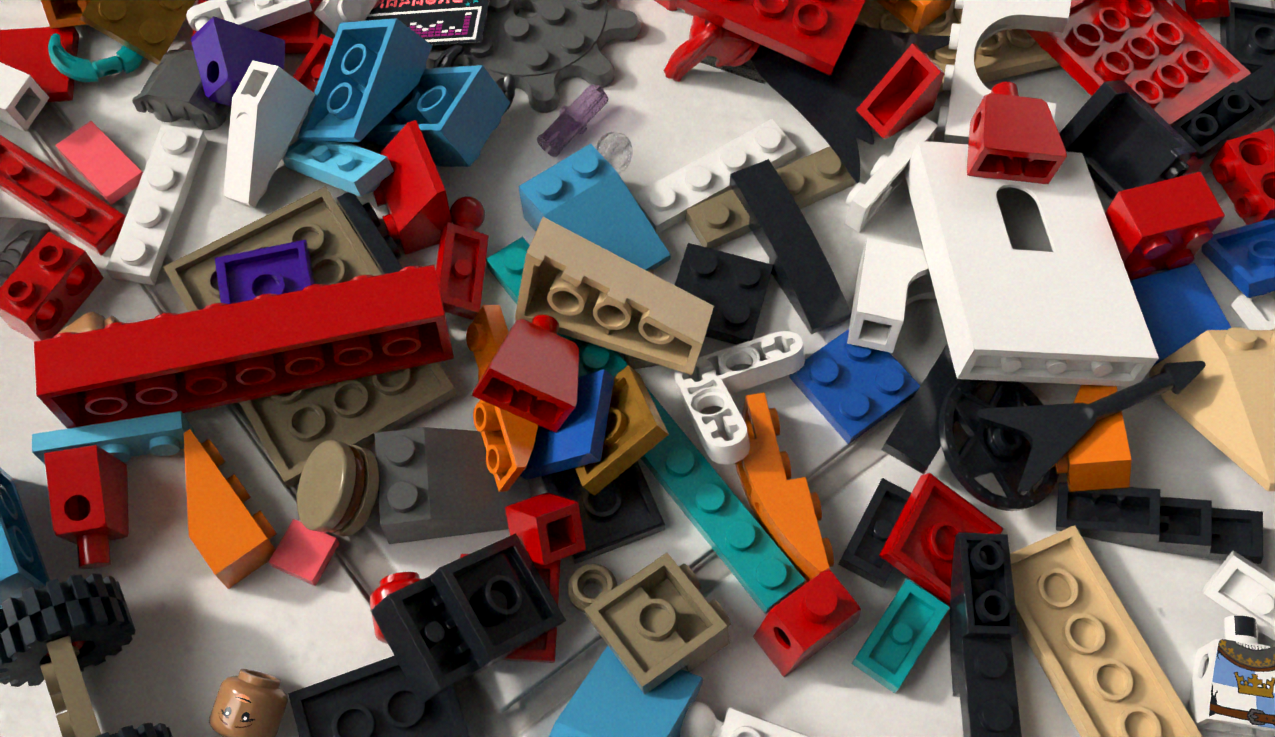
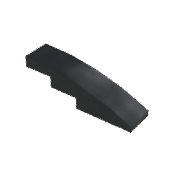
M767 159L731 173L729 185L749 214V228L768 255L769 264H773L772 275L810 334L812 335L850 319L851 311L813 231L770 160Z
M948 343L881 449L923 475L941 447L939 414L944 398L949 390L962 380L956 377ZM977 385L968 388L966 391L972 394ZM953 416V425H954V423H955L956 420H957L954 416Z
M1059 482L1057 531H1062L1075 525L1082 537L1103 542L1216 560H1226L1234 550L1252 563H1262L1263 511L1212 508V500L1160 497L1161 489L1128 487L1069 492L1068 483Z

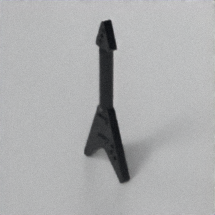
M1204 361L1166 363L1161 368L1160 374L1090 404L1071 403L984 408L978 411L976 420L980 423L1021 435L1029 441L1031 446L1030 453L1017 488L1019 494L1025 495L1092 428L1095 422L1170 390L1174 394H1180L1205 368L1206 363Z

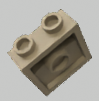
M665 553L584 609L588 620L644 695L683 667L688 672L692 671L730 643L728 627L731 625V621L725 610L714 599L708 603L698 591L701 585L693 571L685 563L678 566L668 553Z

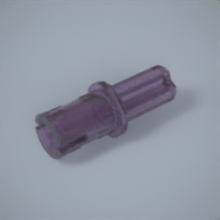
M589 85L569 107L563 106L559 110L560 116L537 137L540 147L545 151L550 146L551 149L548 151V154L552 157H557L560 151L578 133L584 134L587 130L586 124L608 103L609 98L604 89L599 85Z

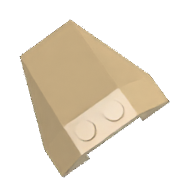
M1233 327L1228 330H1207L1153 366L1149 377L1160 374L1161 368L1166 363L1204 361L1206 363L1205 368L1180 394H1174L1170 390L1160 394L1162 399L1264 489L1275 491V329L1248 330Z

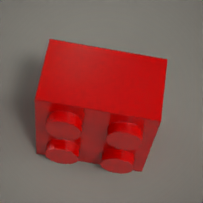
M1201 171L1119 191L1105 212L1130 281L1146 277L1156 270L1164 268L1171 270L1192 263L1195 259L1194 255L1204 243L1213 237L1212 232L1225 217Z

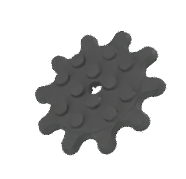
M489 0L482 42L457 43L464 48V51L457 57L453 66L483 65L500 89L504 84L505 76L511 74L515 79V88L526 92L531 108L540 113H548L558 107L560 103L558 88L561 82L567 78L579 77L595 87H604L611 84L615 78V69L611 62L602 55V47L611 40L625 41L636 38L640 34L641 23L635 13L614 8L608 3L609 0ZM521 7L524 11L529 10L536 13L535 16L529 19L516 16L520 12L519 9ZM457 44L432 45L426 62V69L433 68L440 55L448 48Z

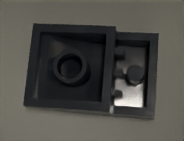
M516 533L439 567L430 576L388 594L371 610L376 623L421 704L483 671L566 622L565 617Z

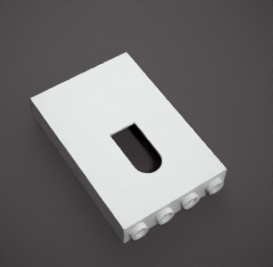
M917 142L904 173L957 379L1129 387L1141 382L1159 359L1082 153L1066 152V159L1049 184L967 176L968 144ZM1007 187L1017 188L1027 192L1035 199L1053 252L1012 249L996 197V193L1000 189Z

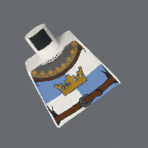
M1249 616L1224 618L1225 639H1214L1199 648L1195 655L1187 712L1200 731L1240 737H1275V647L1258 644L1257 620Z

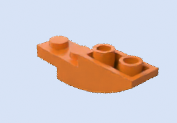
M483 305L467 329V346L470 351H473L478 366V380L482 377L509 332L500 305ZM479 400L473 412L474 425L481 432L486 448L487 468L494 475L498 491L506 492L528 464L534 448L538 425Z
M765 392L746 395L742 418L746 423L750 450L744 459L735 463L740 483L761 527L798 572L809 582L822 571L830 570L829 567L834 566V555L830 540L827 537H821L817 522L822 519L818 494L816 492L810 493L806 477L791 479L789 456L786 451H779L776 436L780 435L778 413L775 408L768 407Z

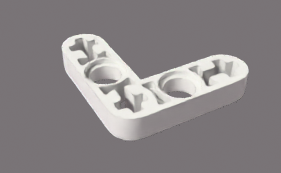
M791 331L775 332L699 357L693 375L676 370L674 375L679 398L707 455L712 461L719 464H732L747 456L750 450L746 423L730 394L799 371L804 366L805 354L802 338L798 334ZM739 364L751 365L745 370H730L731 367ZM710 406H720L723 408L714 414L700 413L704 408ZM726 430L730 441H725L722 437H719V432Z

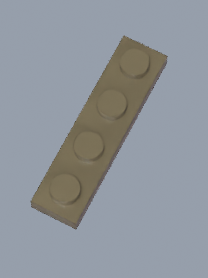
M830 146L776 170L799 209L849 188L855 182ZM733 190L686 209L685 220L703 247L714 249L751 232L749 228L750 216Z

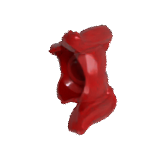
M685 11L686 14L694 16L689 40L681 44L673 52L663 71L666 78L680 81L688 71L699 64L706 56L716 57L715 64L717 67L743 65L756 53L760 44Z

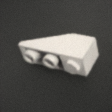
M252 61L232 97L224 196L232 201L253 208L256 207L259 199L266 193L268 182L280 160L286 155L288 145L299 124L306 118L308 107L315 96V93L279 66Z

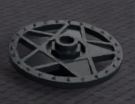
M962 379L947 393L939 414L940 443L945 459L954 476L972 496L982 503L999 510L1020 511L1039 504L1052 492L1057 483L1059 474H1057L1056 464L1043 477L1042 483L1034 492L1032 488L1025 495L1019 494L1017 488L1030 453L1031 446L1029 441L1021 435L980 423L976 420V415L980 409L1019 407L1024 406V403L1027 406L1043 405V403L1021 382ZM977 384L997 385L989 404L966 390ZM953 416L968 435L966 442L959 452L957 451L953 434ZM993 473L1007 498L992 493L974 478Z

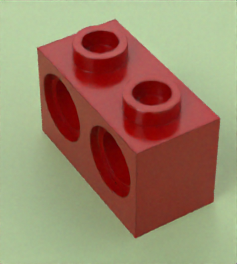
M1272 128L1227 140L1209 164L1214 178L1222 185L1234 204L1236 213L1244 220L1246 225L1275 218L1274 131Z
M48 231L0 287V317L10 328L34 341L53 338L61 331L104 277L85 250Z

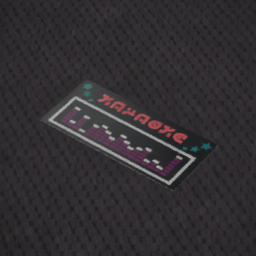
M378 0L365 21L397 18L431 45L482 42L489 0Z

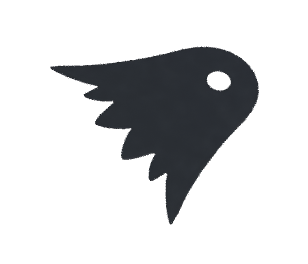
M855 24L831 75L761 44L756 53L751 57V60L760 76L797 109L820 133L840 158L856 183H859L860 157L856 137L871 145L874 144V137L870 126L856 109L912 43L916 44L924 53L949 45L950 36L895 32Z

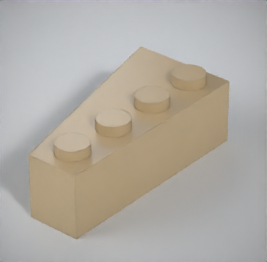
M542 217L526 253L515 320L524 319L532 322V319L537 315H549L558 321L559 334L693 375L714 306L553 221Z

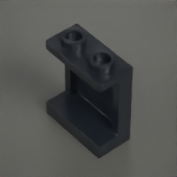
M1124 80L1104 82L1059 133L1066 152L1083 154L1091 178L1112 200L1119 191L1183 176L1190 167L1186 162L1197 152Z

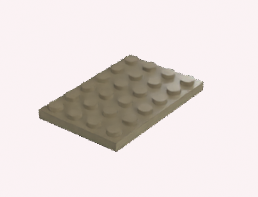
M326 186L163 266L188 312L204 309L206 306L214 303H221L215 264L216 257L306 240L309 246L315 284L331 285L351 281L360 275H382ZM436 362L239 403L289 489L299 483L307 459L322 442L336 440L347 445L365 447L375 441V433L394 431L457 395L453 384L440 364Z

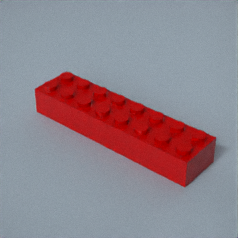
M413 265L405 267L399 272L378 276L360 275L351 281L331 285L313 284L300 291L279 295L262 294L253 300L232 304L214 303L201 310L180 314L163 313L157 315L154 319L134 323L116 322L108 324L102 329L82 333L64 332L55 335L53 338L34 342L36 396L67 429L177 411L188 413L454 359L445 309L434 265L425 267Z

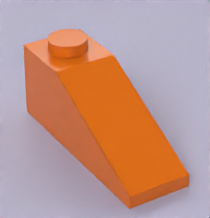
M1081 385L1073 403L1090 404L1118 392L1117 386ZM1122 411L1095 422L1092 428L1056 463L1057 474L1066 473L1069 492L1130 487L1132 458Z

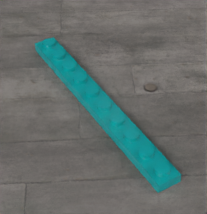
M523 236L486 258L487 268L516 304L519 297L525 257L530 246ZM557 334L576 343L579 348L578 377L603 369L615 377L628 366L617 351L563 334ZM647 388L669 435L640 459L764 614H766L802 587L805 579Z

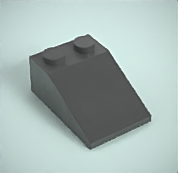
M420 427L375 433L376 460L379 467L378 497L380 526L389 544L506 530L509 527L505 507L531 498L529 480L521 476L517 478L508 491H498L494 475L487 468L486 448L479 431Z

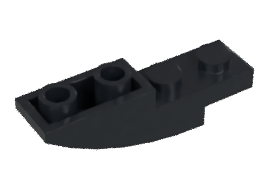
M1275 58L1240 83L1232 82L1171 126L1197 151L1194 154L1195 157L1201 159L1219 152L1227 140L1248 135L1275 117Z
M959 532L955 536L951 576L950 656L953 697H960L963 737H1022L1011 641L1019 632L1008 534Z

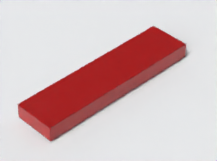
M0 135V189L102 256L118 239L126 216Z

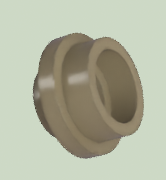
M583 565L576 569L569 579V599L578 610L585 613V608L617 587L616 578L608 568L602 565ZM589 583H596L602 588V592L596 597H588L583 592V589Z

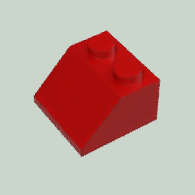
M417 120L408 122L379 153L388 157L394 172L382 180L380 186L372 192L377 207L386 205L389 214L382 216L387 233L394 241L399 239L405 255L439 244L442 228L447 222L452 223L445 187Z

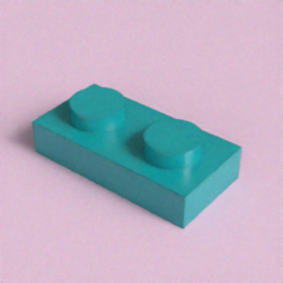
M906 579L851 664L895 693L900 688L950 607Z

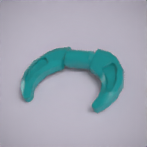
M53 34L48 44L51 63L57 70L81 82H99L98 78L122 72V70L128 74L137 69L144 59L143 56L123 45L116 52L117 56L93 61L91 64L89 59L78 58L66 52L61 45L59 34Z

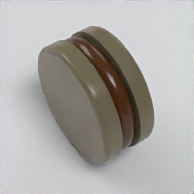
M336 440L324 441L313 450L302 470L297 491L298 515L302 524L307 529L318 532H334L335 535L345 537L355 534L364 526L374 508L379 489V467L374 454L367 448L347 445Z

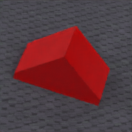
M912 43L856 111L883 139H888L933 110L944 72L916 44Z

